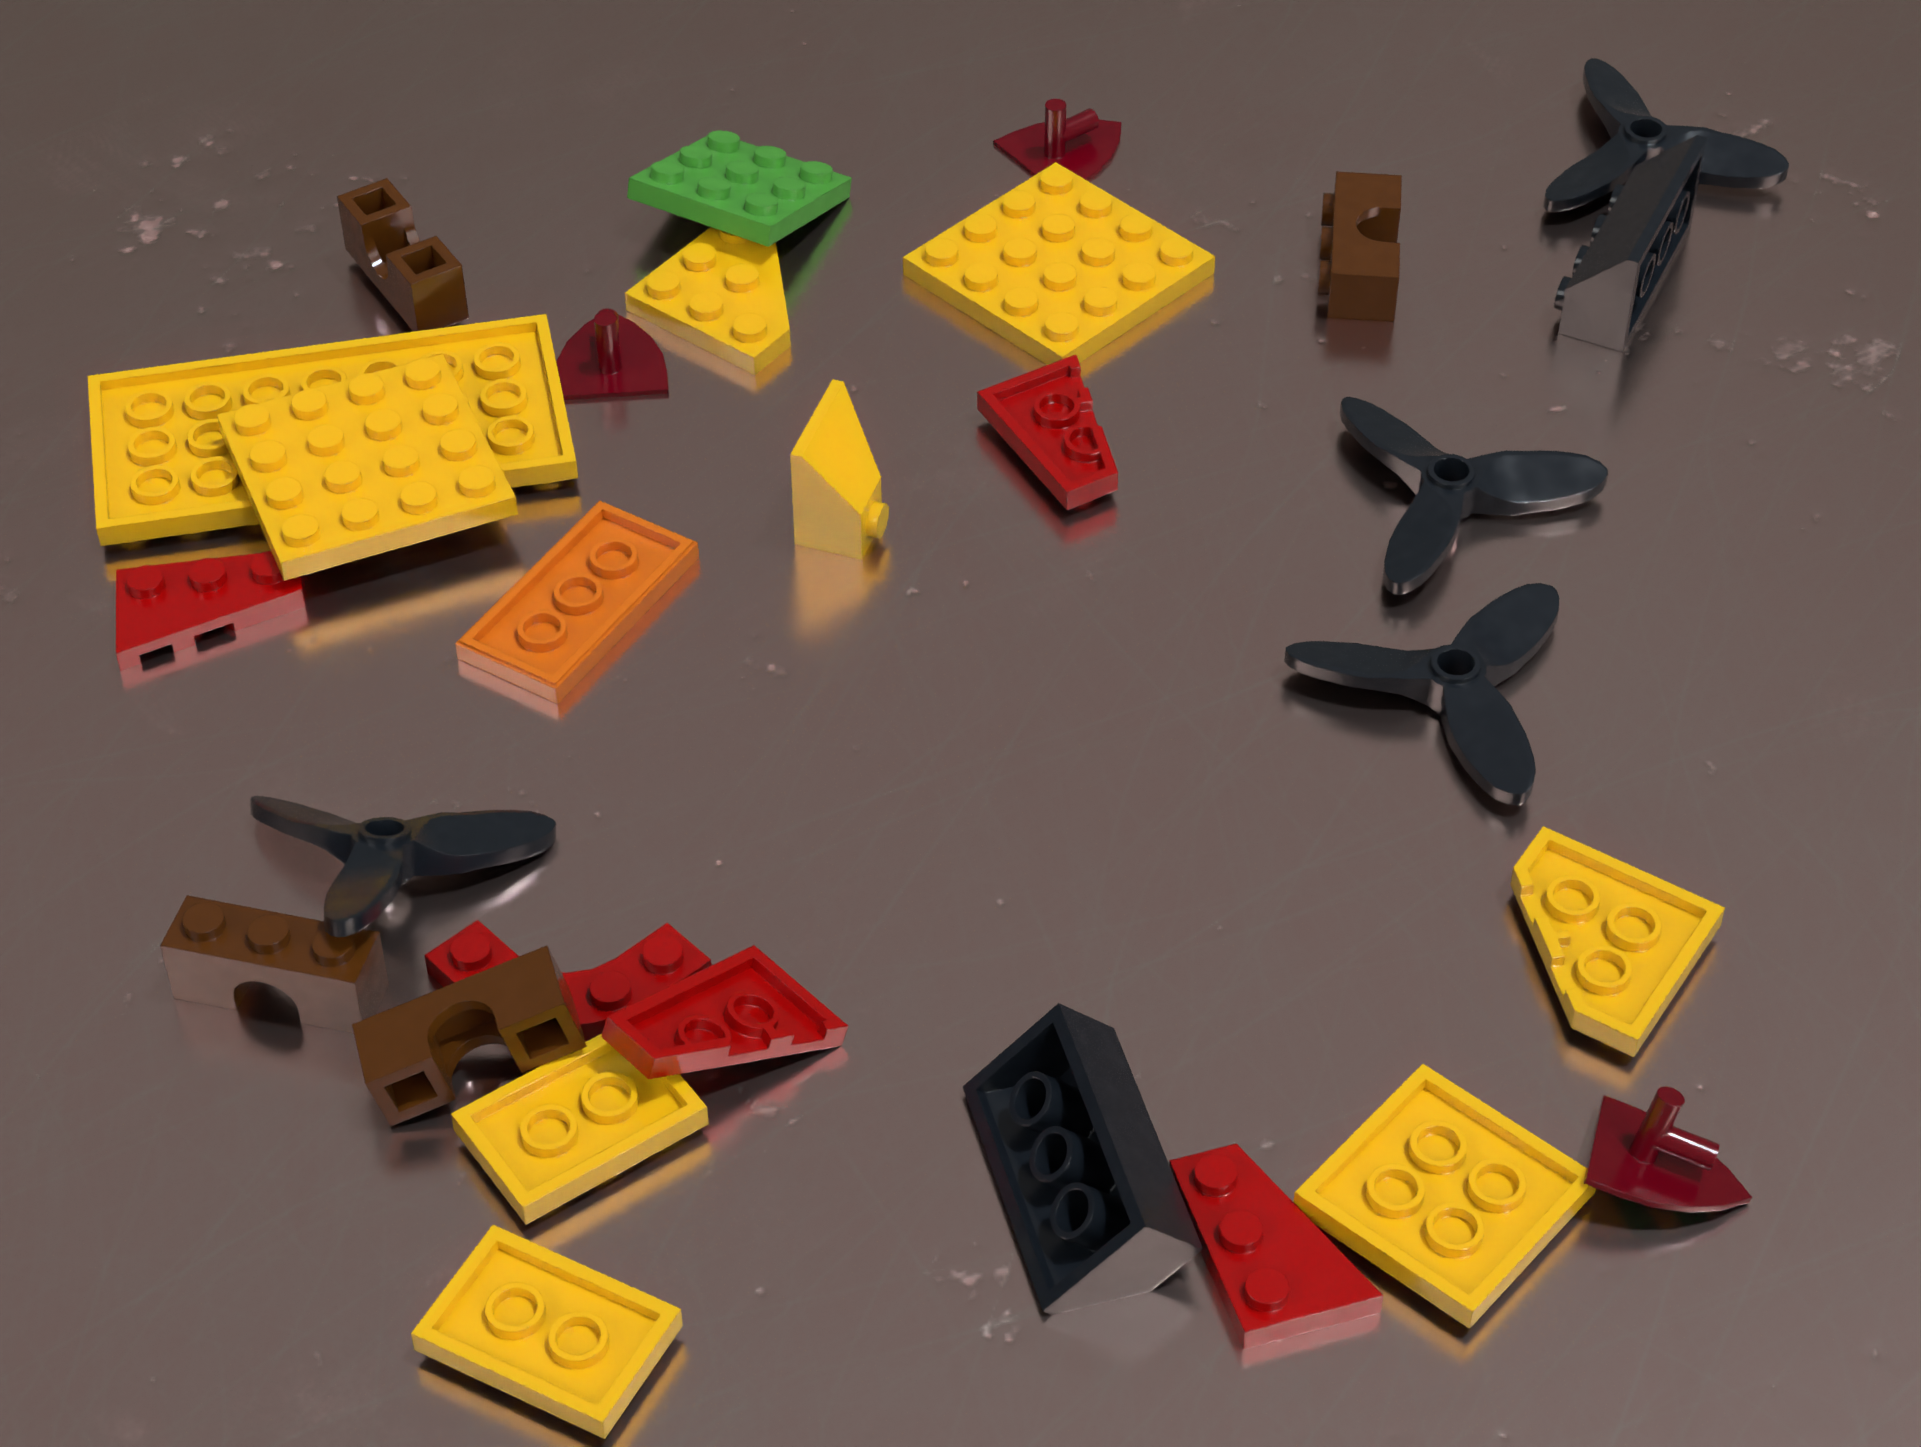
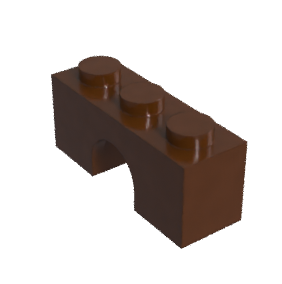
M1336 171L1334 193H1323L1319 260L1330 261H1320L1318 294L1328 295L1327 318L1395 321L1400 274V243H1397L1401 213L1402 175Z
M388 178L337 196L345 249L414 332L444 328L469 319L462 264L437 235L423 241L419 240L414 225L412 206Z
M189 895L183 901L160 945L174 999L237 1011L252 981L262 982L282 990L295 1002L301 1024L354 1034L353 1023L376 1015L389 987L380 932L361 929L346 937H335L325 932L324 921Z
M547 945L352 1024L365 1084L390 1126L456 1100L452 1084L454 1069L458 1062L475 1048L487 1044L507 1046L521 1073L587 1047L570 988Z

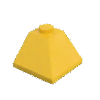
M832 379L790 454L795 545L862 560L873 538L880 539L883 536L888 522L889 506L887 503L882 502L881 475L844 381Z

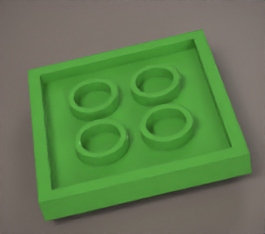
M718 130L710 132L702 139L689 146L682 147L678 152L653 163L650 167L629 177L627 198L769 247L850 198L852 178L833 172V168L826 163L818 161L803 162L786 156V152L781 148L774 146L758 147L740 141V137L733 132Z

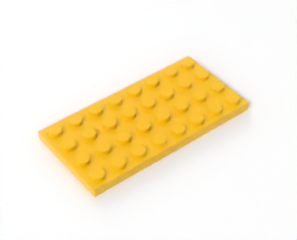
M547 314L89 375L88 393L95 518L100 546L134 543L142 540L258 525L259 521L220 433L217 414L236 410L245 405L258 404L292 395L305 389H314L348 380L361 374L374 373L400 366L416 359L429 358L441 354L444 355L511 488L578 479L576 456Z

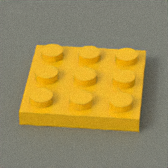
M1422 1064L1294 1192L1293 1202L1316 1226L1470 1329L1595 1194L1596 1188L1584 1184L1586 1167Z

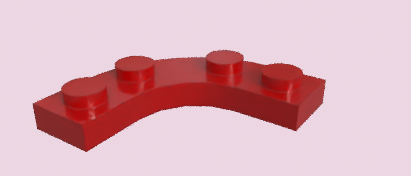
M476 920L425 954L424 957L427 973L445 987L517 958L519 955L479 920ZM666 923L615 959L593 969L561 973L570 988L585 1041H588L602 1034L607 1016L712 966V963L708 956L670 924Z

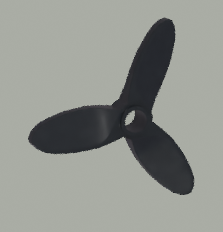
M1591 58L1587 60L1584 66L1583 84L1591 105L1605 125L1611 139L1597 151L1572 165L1559 175L1546 189L1543 206L1549 212H1559L1593 201L1614 190L1617 184L1622 185L1625 183L1636 165L1696 135L1707 138L1699 184L1748 189L1768 188L1780 184L1786 179L1789 163L1776 149L1747 138L1705 127L1666 125L1660 119L1650 115L1638 92L1619 71L1600 59Z
M1345 397L1341 401L1340 417L1346 429L1367 451L1395 472L1416 495L1409 508L1401 517L1389 540L1384 560L1383 582L1387 590L1393 594L1400 595L1412 591L1422 585L1434 573L1450 551L1458 534L1461 519L1468 517L1470 514L1516 516L1566 508L1592 500L1603 491L1607 482V468L1600 461L1587 455L1560 451L1506 450L1466 459L1463 456L1448 454L1438 450L1409 425L1372 403L1353 397Z
M1542 583L1526 584L1503 594L1473 615L1462 627L1451 645H1443L1433 649L1406 651L1359 643L1306 641L1287 646L1284 662L1290 668L1317 679L1350 687L1396 693L1426 704L1432 710L1440 713L1449 746L1474 781L1494 799L1506 804L1521 805L1528 800L1532 793L1536 774L1535 760L1527 735L1512 706L1494 686L1514 675L1539 651L1552 633L1557 622L1560 598L1557 590L1551 585Z
M253 796L250 799L251 815L253 818L282 833L326 850L344 864L343 869L329 888L324 903V929L329 935L335 937L349 936L370 925L391 904L400 886L414 876L463 874L481 868L519 861L544 852L553 845L556 839V822L554 819L532 811L484 810L461 813L441 812L409 820L394 817H378L365 820L362 823H355L334 814L286 800L263 796Z

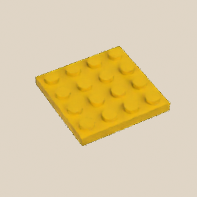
M1056 162L903 257V275L1046 365L1075 354L1079 363H1081L1213 275L1215 269V256Z
M443 354L416 359L400 366L374 373L361 374L348 380L314 389H305L292 395L258 404L245 405L236 410L217 414L220 433L284 581L518 515L516 496Z

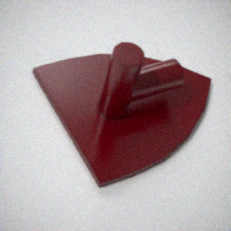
M1050 99L1045 103V122L1011 132L994 140L993 144L1033 176L1056 162L1088 181L1098 175L1113 159L1120 145L1122 122L1100 120L1096 112L1091 108L1066 119V102L1061 99Z
M606 308L600 310L594 319L584 324L566 342L556 361L564 400L669 394L668 372L662 351L648 333L633 321L619 315L613 309Z
M1667 1086L1660 1087L1647 1112L1603 1095L1584 1184L1652 1208L1681 1212L1722 1211L1750 1203L1752 1196L1731 1170L1716 1158L1720 1144L1673 1126L1685 1103L1684 1096L1678 1090Z

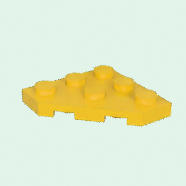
M710 227L625 292L626 310L753 375L760 372L791 346L790 326L776 242L767 247Z
M1544 826L1513 867L1510 883L1571 1028L1632 1057L1636 1055L1720 928L1725 911L1723 906Z

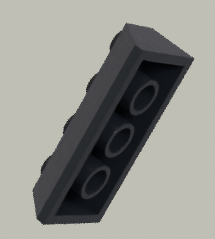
M1696 135L1636 165L1626 184H1617L1615 186L1608 206V215L1600 214L1595 222L1590 247L1586 245L1580 247L1574 262L1572 278L1564 276L1558 287L1554 302V308L1562 311L1558 334L1620 352L1624 351L1691 227L1706 149V137Z
M1058 1003L963 1086L1044 1312L1054 1315L1150 1292L1203 1250L1113 1027Z

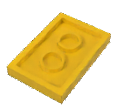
M602 1034L586 1041L587 1047L537 1067L451 1113L455 1133L526 1225L708 1125L707 1106L680 1074L647 1079L601 1037Z
M492 1225L411 1332L415 1351L605 1439L683 1326L680 1308L496 1225Z

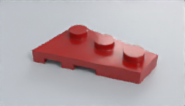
M1076 354L977 391V410L1066 510L1118 490V470L1103 428L1097 424L1093 412V400L1088 387H1084L1081 378V366Z
M271 551L116 569V657L120 671L140 665L139 655L170 645L173 652L195 646L194 636L225 626L228 629L238 631L304 608V575L284 581Z
M753 945L607 1016L601 1037L647 1079H654L842 1046L849 1026Z
M1237 1143L1169 1160V1166L1203 1250L1200 1252L1243 1350L1381 1313L1383 1303L1381 1292Z

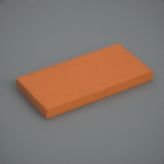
M599 501L455 643L457 659L555 704H559L699 559L698 542Z

